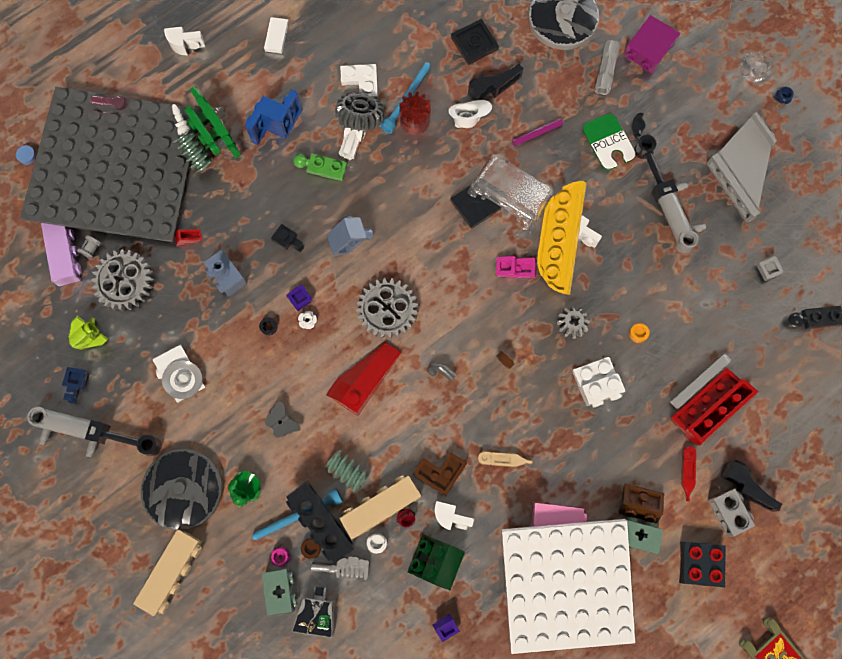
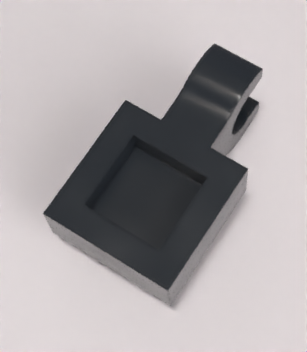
M283 224L278 227L271 237L273 242L286 250L291 246L301 253L305 247L302 245L303 242L296 238L298 236L297 233Z

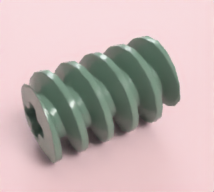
M186 132L175 139L173 143L180 142L177 149H184L181 155H189L186 162L193 161L190 168H197L195 172L197 173L210 165L213 159L206 158L209 153L207 151L202 152L204 149L203 145L197 146L200 140L193 139L196 135L195 132Z
M339 450L331 457L325 468L328 467L329 473L335 471V478L341 476V483L348 480L346 486L350 488L354 485L353 492L356 493L368 479L365 476L367 470L359 472L361 465L358 464L353 467L354 460L352 459L347 462L348 455L346 454L341 458L342 450Z

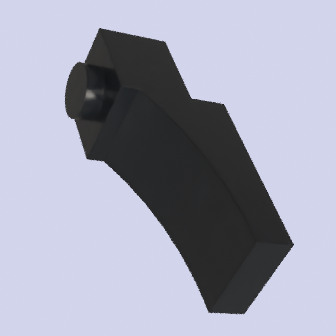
M517 64L513 68L497 75L484 77L482 74L478 78L475 77L469 82L468 94L474 101L482 100L490 93L496 98L522 78L524 68Z
M738 460L726 462L720 477L738 486L736 491L742 497L771 512L780 511L782 503L768 495L750 475L751 470L746 468L745 463Z

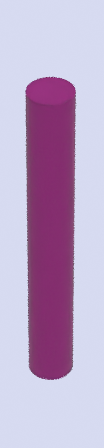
M561 118L513 139L512 143L514 147L562 126L563 121Z

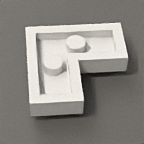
M376 64L340 66L342 85H359V94H368V96H375V99H378Z

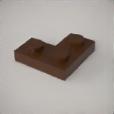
M450 453L441 468H438L423 458L412 475L446 497L467 465V462Z

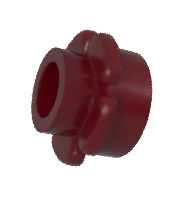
M409 508L400 510L397 514V523L402 527L412 526L415 522V512Z

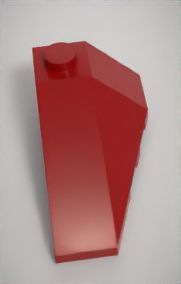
M385 342L340 376L326 395L359 416L401 355V352Z

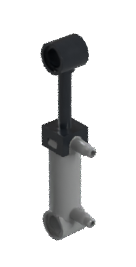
M643 135L635 146V155L640 159H647L657 185L652 190V195L655 202L660 204L675 238V248L680 253H689L698 243L699 238L696 233L706 229V224L690 226L676 194L688 188V184L685 182L675 185L673 179L664 181L653 156L657 142L653 136ZM683 239H687L690 245L686 244Z
M42 407L32 408L27 415V420L31 425L43 429L39 441L40 445L46 444L51 431L89 440L86 457L90 458L95 452L97 443L105 445L106 439L137 446V450L147 456L157 455L162 448L161 441L154 436L143 435L139 439L109 431L111 426L108 424ZM43 414L44 418L39 422V416ZM149 441H152V448L150 450H146V444Z

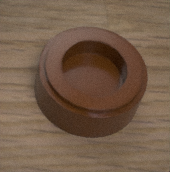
M500 351L496 355V358L506 368L511 369L515 363L504 352Z
M312 538L306 539L301 545V553L308 559L318 557L322 550V546L319 543L315 544Z

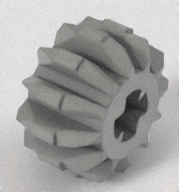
M571 306L570 311L564 308L563 313L558 315L560 320L557 321V325L562 326L559 332L565 331V337L571 334L572 339H575L577 335L582 337L584 335L583 332L588 331L589 328L586 325L590 323V320L585 319L588 315L587 313L581 314L582 308H579L577 311H575L574 306ZM571 319L572 322L574 320L577 322L575 326L570 324Z

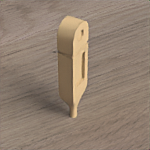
M482 452L478 456V461L482 465L518 467L526 463L532 464V460H526L517 454Z

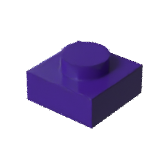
M302 284L286 294L297 312L313 301Z
M450 614L432 624L442 642L460 632Z

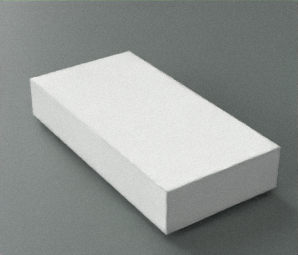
M270 18L264 46L265 52L283 53L289 24L288 19Z

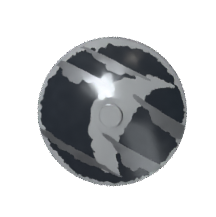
M533 0L529 9L528 21L532 33L540 42L554 49L569 50L580 47L591 39L598 25L599 11L594 0Z

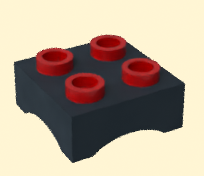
M680 542L681 570L679 583L725 588L726 545Z

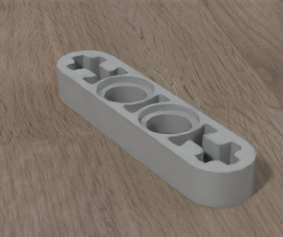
M725 353L722 354L678 393L670 403L678 409L720 372L731 359Z

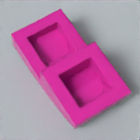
M497 257L496 276L536 278V258Z

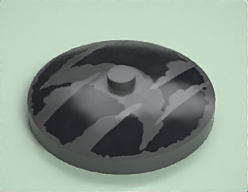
M188 449L170 451L157 458L147 469L141 484V501L148 516L158 525L172 530L192 529L206 522L217 510L223 492L222 478L216 465L205 455Z

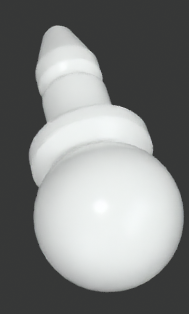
M173 104L172 111L178 122L175 124L178 127V135L181 136L186 132L192 133V128L187 124V120L183 119L180 109Z

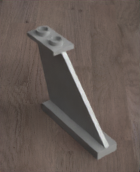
M757 112L753 113L721 151L713 155L706 163L746 223L754 220L760 214L758 209L770 151L777 142L774 133L769 130L764 119Z

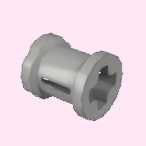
M86 235L85 242L80 249H77V252L92 260L95 250L102 243Z

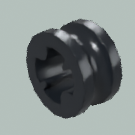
M267 317L261 320L259 328L263 334L270 336L277 331V323L272 318ZM272 322L273 325L271 326L273 329L271 331L269 329L264 331V328H266L264 324Z

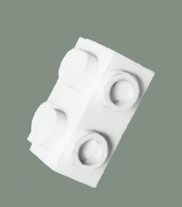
M609 357L572 370L586 407L590 405L593 408L603 405L604 400L609 398L611 401L622 398L621 394L625 392L618 373L616 374Z

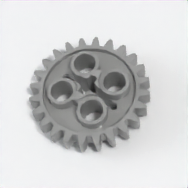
M121 249L120 254L117 251H113V256L106 254L107 260L101 258L102 265H95L99 269L98 272H92L96 275V278L91 279L92 282L96 283V285L91 287L97 291L94 296L98 297V301L104 303V306L111 307L114 310L124 311L125 307L131 310L132 304L138 307V300L144 302L143 295H150L146 290L153 288L149 285V282L154 281L153 278L149 277V275L153 274V271L149 270L151 265L145 263V258L140 257L141 255L138 253L134 254L131 250L126 252ZM119 266L118 271L114 273V269ZM137 270L136 274L132 277V272ZM113 284V288L109 291V286ZM131 287V292L126 295L127 289Z
M385 278L381 284L376 280V286L369 283L370 290L364 288L365 295H359L362 301L357 302V306L361 308L357 309L356 312L357 314H362L358 317V320L364 321L361 324L362 328L368 326L367 333L373 330V336L376 337L379 333L381 339L388 335L389 340H391L392 334L399 338L398 332L400 331L405 335V327L408 329L412 328L409 322H416V319L412 316L418 315V312L413 310L418 308V304L413 303L416 301V296L410 297L413 294V290L406 291L408 288L407 284L401 287L400 280L394 284L393 278H391L390 283H387ZM387 292L391 294V297L383 299L381 295ZM377 298L382 304L375 301L374 299ZM403 304L406 308L403 311H398L396 306ZM383 305H384L386 308H388V307L390 306V307H391V312H390L389 310L384 311ZM371 307L379 308L378 312L374 314L370 313L369 309ZM392 313H394L397 316H400L401 319H397ZM387 318H391L394 321L391 325H385L383 322Z

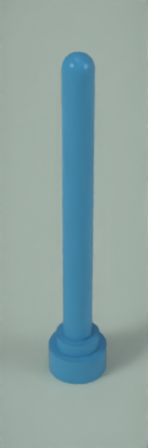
M429 62L424 63L390 117L382 121L380 128L386 133L392 134L396 128L397 118L430 69L431 65Z
M337 488L329 491L326 498L322 499L326 506H337L343 503ZM309 505L303 508V510L311 511L313 506ZM295 512L254 532L252 539L258 540L297 521L300 516Z

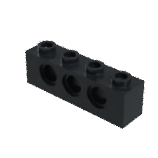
M308 480L286 496L288 499L286 504L291 511L296 510L300 516L298 518L299 522L304 528H309L311 531L310 537L315 544L319 543L324 549L322 553L328 561L332 560L335 564L354 550L355 545ZM309 501L313 509L311 511L303 510L302 503ZM316 518H321L324 520L325 525L319 528L314 525L313 521ZM327 535H334L337 541L333 544L327 543L325 539Z

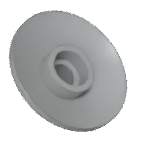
M185 360L176 361L165 369L162 376V384L170 396L177 399H187L199 391L202 385V374L199 368L192 362ZM178 369H188L195 377L193 387L186 392L176 391L171 386V375ZM179 372L175 375L174 382L180 388L187 387L190 383V376L186 372ZM181 374L188 377V382L185 385H179L176 382L177 377Z

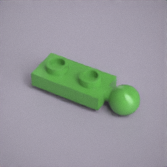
M302 153L296 154L293 158V163L296 167L303 168L308 166L307 173L343 182L347 162L312 153L310 159H307L306 155Z

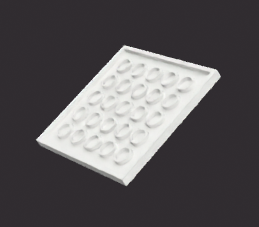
M626 519L501 529L511 654L635 643Z

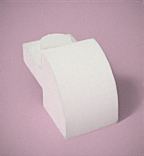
M182 27L164 29L165 36L172 50L180 55H188L187 49L205 47L200 31L185 33Z
M582 216L578 239H581L585 245L595 248L602 236L588 228L587 225L590 220Z
M436 501L435 517L443 528L451 530L452 523L456 524L455 528L463 530L473 526L474 519L454 514L456 506Z

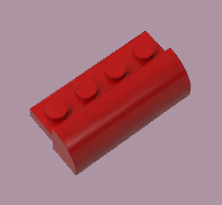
M726 368L673 415L671 421L685 433V437L696 445H701L757 395L759 391L744 378L741 380Z

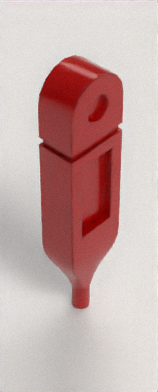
M691 446L684 448L682 451L681 485L688 502H690V494L696 485L697 453L695 448Z

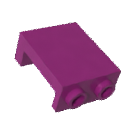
M650 15L627 45L624 56L628 60L640 65L644 70L654 73L663 57L676 43L680 33Z

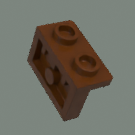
M625 483L622 492V503L618 513L626 517L658 523L664 511V493Z

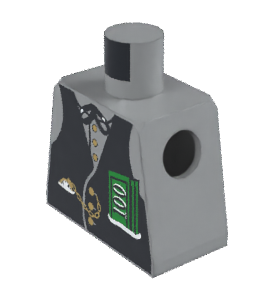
M314 586L313 598H303L292 632L330 638L334 636V601L325 600L326 587Z

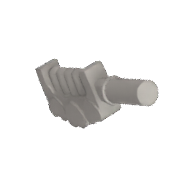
M350 556L348 559L346 557L341 558L337 561V564L312 562L311 571L336 572V577L340 578V575L342 577L344 575L349 577L350 575V577L355 576L356 578L359 576L360 578L364 577L367 580L369 561L359 560L357 556Z

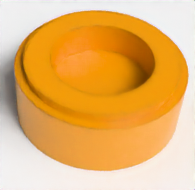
M636 323L629 330L630 338L636 343L644 342L650 334L649 328L643 323Z

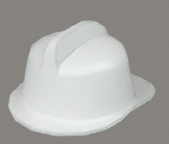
M486 100L455 104L449 108V114L454 118L457 128H471L477 124L480 117L487 115L492 110V104Z

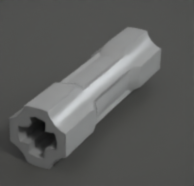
M607 40L605 42L600 71L594 90L597 94L608 95L611 90L615 63L620 49L618 41Z

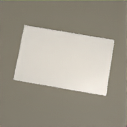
M181 345L152 359L161 376H163L165 369L173 362L181 360L190 362ZM182 368L173 372L170 383L176 391L186 392L193 387L195 377L190 370ZM186 372L190 376V383L187 387L180 388L175 384L174 377L177 373ZM181 374L177 377L176 382L179 385H185L188 382V377ZM202 383V385H201L199 391L202 390L203 388H205V386H204L203 383ZM175 398L177 403L183 400Z

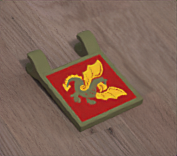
M768 617L763 621V624L772 635L763 644L755 649L753 644L745 639L739 643V646L751 659H805L783 633L777 622Z

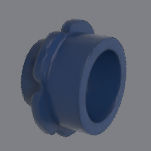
M782 87L775 93L776 100L781 104L790 103L794 95L790 87Z

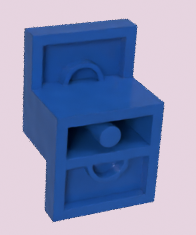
M291 89L290 93L284 97L282 104L265 96L260 101H257L254 112L245 122V127L252 143L259 145L266 131L284 139L287 138L303 110L298 92Z

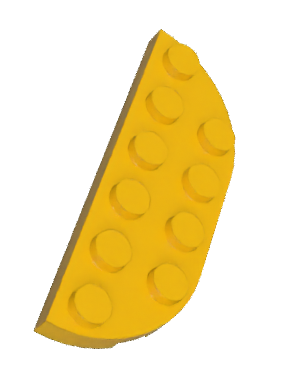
M585 181L572 182L562 187L563 189L555 196H552L548 202L543 216L537 258L540 275L550 288L566 295H570L586 190Z

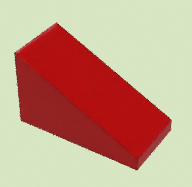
M201 229L177 230L175 233L176 246L202 241Z

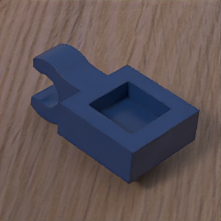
M67 367L62 386L67 388L63 400L76 403L78 398L77 390H84L88 376L87 370Z

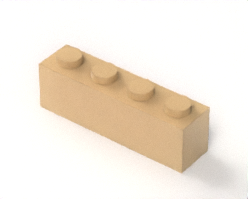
M402 475L393 481L395 484L391 487H382L376 491L378 495L370 498L368 496L359 502V507L355 509L350 507L342 512L343 516L339 519L351 540L356 539L421 498L420 493L409 476L404 477Z
M177 529L133 605L154 617L164 614L170 603L168 600L171 595H175L181 584L179 582L181 578L185 577L190 571L192 559L200 554L203 541L184 530Z

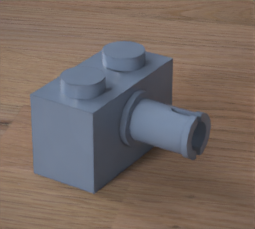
M352 216L342 218L327 234L332 255L349 254L365 239L370 240L373 236L371 228H363L360 217L352 218Z
M220 250L203 262L207 267L204 271L210 279H216L218 283L215 286L221 294L225 292L229 297L247 284L223 250Z

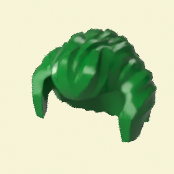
M249 471L237 473L228 485V491L233 504L242 507L249 502L258 500L261 493L260 480Z

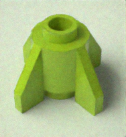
M76 316L71 322L68 338L70 345L75 349L83 350L103 345L108 338L99 333L94 325L95 318L93 317L85 323L83 319Z

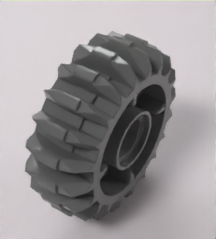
M347 93L346 96L343 95L338 99L335 106L336 120L339 121L340 125H344L345 128H351V131H373L374 128L376 129L382 124L384 118L383 104L380 103L379 99H375V96H368V94Z

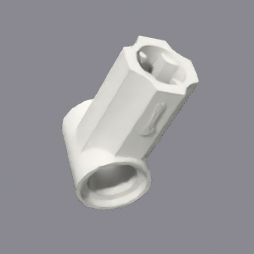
M345 128L339 155L347 160L354 159L359 144L363 141L366 132L363 130L359 132L357 130L351 131V128Z

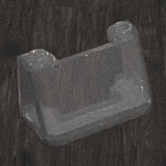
M492 154L468 190V194L475 198L478 194L483 195L481 197L483 200L488 198L517 217L516 221L522 220L524 223L522 228L529 233L554 195L553 188L549 184L540 182L507 161L501 154Z

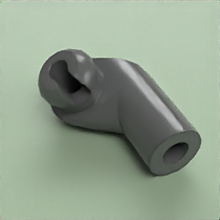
M433 362L427 368V372L431 376H435L438 372L450 381L456 376V373L446 364Z

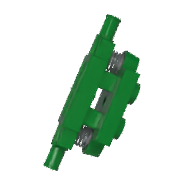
M196 86L192 87L190 91L198 105L193 107L189 105L184 111L189 117L187 122L195 134L200 133L198 138L206 149L210 148L215 156L221 154V150L225 147L232 152L235 159L242 156L229 132ZM208 123H211L209 124L211 128L213 127L210 131H207L204 127Z

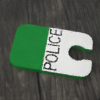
M606 114L584 125L583 133L605 170H612L618 166L616 161L611 158V153L614 151H619L622 154L625 163L634 159L635 151L613 114Z

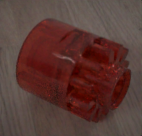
M418 91L415 93V96H412L411 92L408 93V97L403 96L402 102L399 103L401 127L404 131L413 135L425 132L431 122L430 100H426L425 94L419 96Z

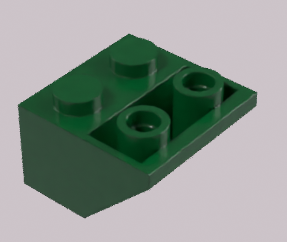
M422 534L408 573L450 591L465 551Z

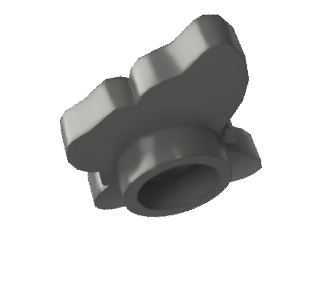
M281 401L276 402L275 406L271 409V413L265 419V425L274 430L273 435L276 438L284 437L301 429L297 422L289 420V416L286 415V408Z

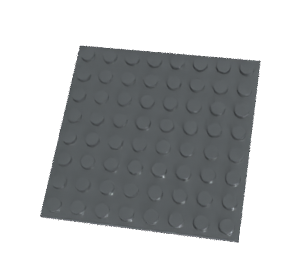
M55 87L20 219L173 242L190 162H186L189 155H181L184 149H177L180 142L173 143L180 136L177 132L178 127L175 126L178 122L173 114L172 105ZM177 106L183 119L188 120L189 117L184 111L186 107Z

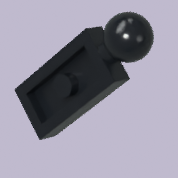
M841 306L804 309L801 311L802 314L792 313L788 318V323L794 328L801 327L803 324L805 329L842 326Z

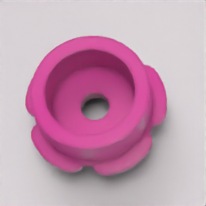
M285 547L275 548L271 553L272 564L280 568L285 567L286 563L291 559V555Z

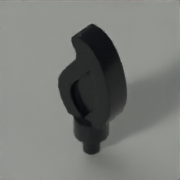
M638 113L633 119L631 128L634 132L635 140L639 139L645 129L646 124L642 118L644 113Z

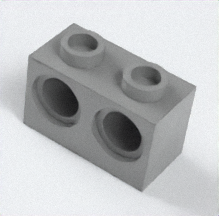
M736 489L727 490L708 500L727 537H734L755 526L753 515L749 510H746L743 504L744 499ZM726 497L729 498L731 501L730 508L726 507L724 501ZM736 516H738L741 519V525L739 527L735 524L734 521Z

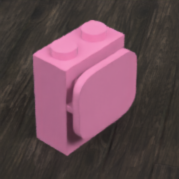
M540 503L533 504L531 527L587 522V514H584L583 508Z

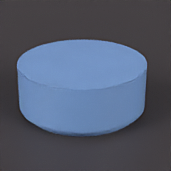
M21 146L16 152V158L24 165H30L36 160L37 154L30 146Z

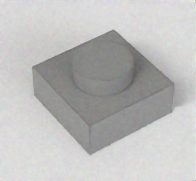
M776 256L757 264L764 281L784 273Z

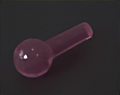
M91 95V103L112 105L117 110H124L127 107V100L121 95L114 98Z

